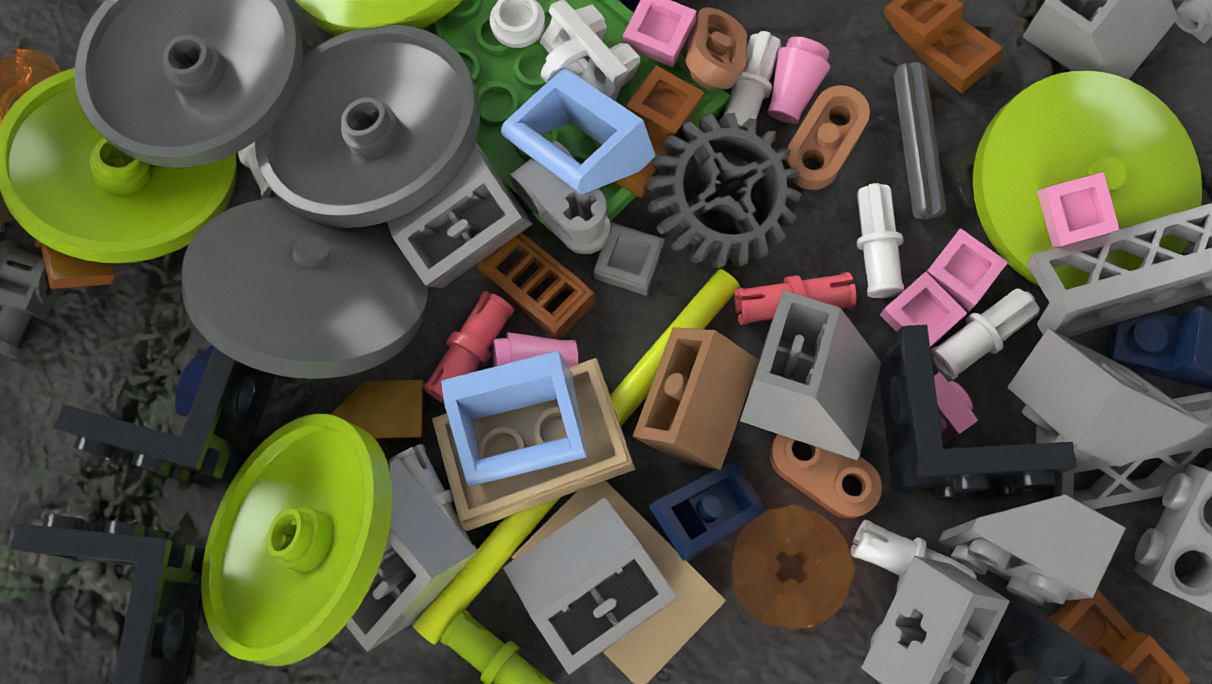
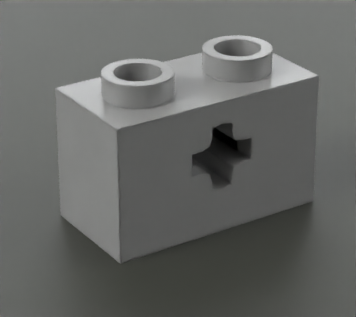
M914 556L909 568L898 581L895 598L883 623L875 630L872 636L871 648L861 668L881 684H970L1010 601L952 564Z

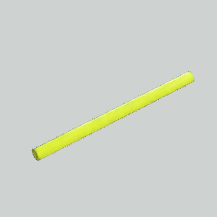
M718 269L610 394L621 426L648 396L672 328L705 329L731 299L735 289L740 288L737 280L722 269ZM561 497L505 517L480 545L473 557L412 624L413 628L427 641L435 645L450 623L469 606Z

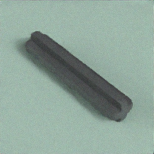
M921 62L903 63L897 67V71L894 74V83L912 212L917 220H934L942 217V214L946 211V201L926 67Z

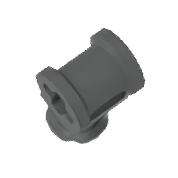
M9 239L0 243V354L20 359L23 351L18 346L31 318L36 317L45 320L53 302L63 294L65 288L50 289L49 282L45 281V277L48 276L43 255L27 251L22 243ZM8 261L14 263L13 266L8 265Z

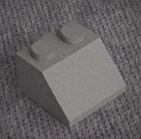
M1049 328L1007 387L1026 404L1022 410L1026 417L1047 430H1056L1059 436L1055 442L1073 441L1075 457L1087 463L1095 456L1121 467L1197 437L1207 426L1206 423L1131 368Z

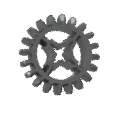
M735 112L725 114L720 123L717 122L712 113L705 114L699 120L698 127L694 123L687 121L681 126L680 138L670 135L662 143L668 155L658 154L651 162V166L656 168L657 172L661 175L651 177L646 187L652 192L661 193L662 197L650 202L648 208L651 213L665 211L667 216L665 220L657 225V232L663 234L674 228L679 235L672 241V249L679 251L691 243L693 245L690 252V260L692 262H701L709 252L713 268L725 266L728 258L736 267L743 266L748 263L750 254L756 259L768 255V243L776 245L785 239L781 226H788L795 222L797 216L786 205L798 202L802 194L794 189L787 188V183L798 178L800 171L792 168L785 170L782 162L790 156L791 149L782 148L775 152L770 146L775 141L776 131L769 130L761 137L756 135L757 118H749L740 129ZM713 149L732 152L744 159L749 165L735 166L729 163L721 152L716 154ZM691 158L696 167L693 174L698 183V191L694 199L686 202L683 178L687 163ZM738 179L741 180V184L731 190V195L723 198L717 197L709 203L705 202L707 197L716 192L715 187L724 184L729 185ZM759 180L762 202L759 215L755 220L752 213L756 209L753 206L750 195L753 184ZM703 214H712L718 217L726 228L732 226L736 235L723 234L711 230L703 225L697 217Z

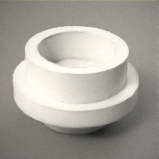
M498 0L490 14L491 30L495 38L505 46L512 48L529 46L541 37L545 29L544 11L536 0Z

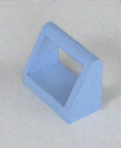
M565 67L504 122L501 129L502 135L580 194H585L640 172L656 156L644 121ZM572 123L602 146L581 165L540 134Z
M559 350L441 381L445 408L468 486L471 487L588 457L572 372ZM555 399L558 400L567 433L566 438L482 459L479 458L474 420Z

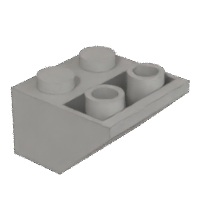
M1045 0L1022 37L1071 71L1105 72L1129 80L1178 19L1172 0Z
M476 140L461 169L438 194L413 211L387 221L392 238L424 285L436 288H444L533 224Z
M783 290L740 421L857 460L861 453L881 361L841 308Z
M395 459L388 464L392 480L393 508L384 555L369 591L359 608L346 624L347 628L367 652L414 623L477 552L399 459Z
M1062 495L971 520L943 531L938 542L954 550L951 555L953 560L965 565L978 574L985 575L987 570L1009 581L1006 589L1010 593L1030 604L1042 606L1044 602L1064 604L1065 601L1093 598L1126 528L1071 497Z
M605 497L503 567L532 620L568 675L591 661L677 598L640 542Z

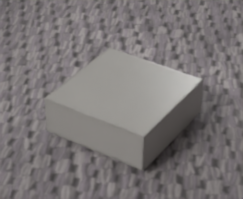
M611 222V234L608 242L600 252L593 277L595 280L647 296L664 248L665 239Z

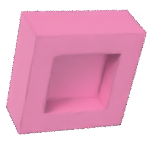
M640 0L622 36L623 43H628L636 53L674 67L696 22L697 11L671 0Z
M1104 172L1037 191L1052 248L1120 230Z
M960 228L927 270V273L960 306L969 312L981 299L1008 261Z
M925 272L885 307L880 316L896 332L901 326L927 324L931 347L956 325L967 312Z
M939 372L934 376L942 443L945 444L977 422L978 419L971 411L973 405L964 389L954 381L948 382L942 373Z

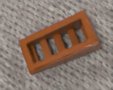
M523 233L508 241L476 266L477 270L552 339L561 340L596 305V295L586 284ZM518 248L524 255L503 275L496 268ZM534 262L539 269L519 288L513 282ZM549 276L554 282L535 301L529 295ZM563 290L566 291L570 296L552 314L549 313L545 308Z

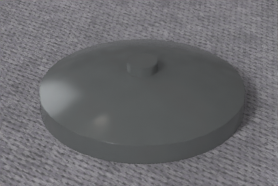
M105 0L90 19L78 46L74 67L76 92L80 105L92 125L113 146L126 155L147 164L161 167L180 168L205 165L229 157L248 147L267 132L280 118L289 105L300 79L303 64V44L297 21L285 0Z
M404 25L355 29L343 33L318 45L303 56L300 79L289 105L273 126L255 141V152L259 169L270 188L289 209L309 221L332 227L355 228L376 225L396 219L420 207L438 194L455 177L465 163L475 143L480 124L481 112L478 91L459 53L445 40L433 33Z
M279 197L247 202L233 207L210 220L191 240L187 247L182 267V293L185 308L192 323L204 338L219 351L240 363L264 372L293 378L321 379L347 376L374 368L388 361L403 350L416 335L422 323L428 296V286L424 285L392 238L387 222L355 228L321 225L296 214Z

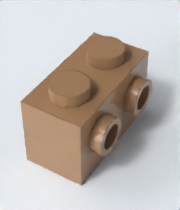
M673 327L632 437L677 462L721 470L759 359L716 330Z

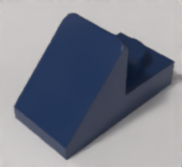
M1198 306L1182 317L1152 312L1111 324L1105 356L1136 372L1212 389V313L1207 308Z
M735 460L722 466L721 470L716 469L649 506L683 561L693 559L717 541L750 523L767 511Z

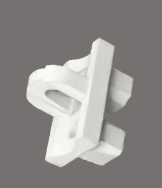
M565 0L551 4L549 13L552 16L551 22L540 40V44L549 53L546 57L547 62L541 70L542 79L547 83L565 67L616 101L621 87L634 78L640 63V56L628 43H619L609 49L602 42L607 26L605 18L593 4L574 10ZM587 55L590 57L589 62L584 58Z

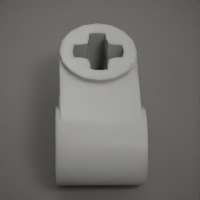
M557 141L552 143L573 158L562 144ZM533 158L509 175L513 187L533 213L546 222L571 251L579 254H591L602 249L608 242L611 226L610 220L606 215V198L600 189L597 188L585 194H580Z

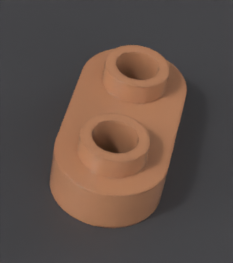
M702 8L697 14L696 22L688 36L686 65L690 70L693 80L709 90L733 87L746 65L747 34L744 27L731 15L715 8Z
M833 86L824 90L816 99L788 146V149H791L790 156L784 160L785 170L792 168L800 171L798 178L792 181L797 186L808 190L821 189L831 184L838 175L862 135L870 116L869 104L858 90L849 86ZM834 115L841 116L846 120L847 124L843 126L835 125L829 117ZM807 158L815 159L819 162L821 168L817 170L808 169L802 161Z
M780 434L776 435L770 447V461L776 473L830 513L841 518L853 519L868 513L877 505L882 493L881 479L877 470L865 459L859 456L855 460L808 444L812 449V457L810 460L801 461L792 453V445L798 442V440ZM853 476L859 480L862 487L859 496L853 497L844 492L842 488L844 477Z

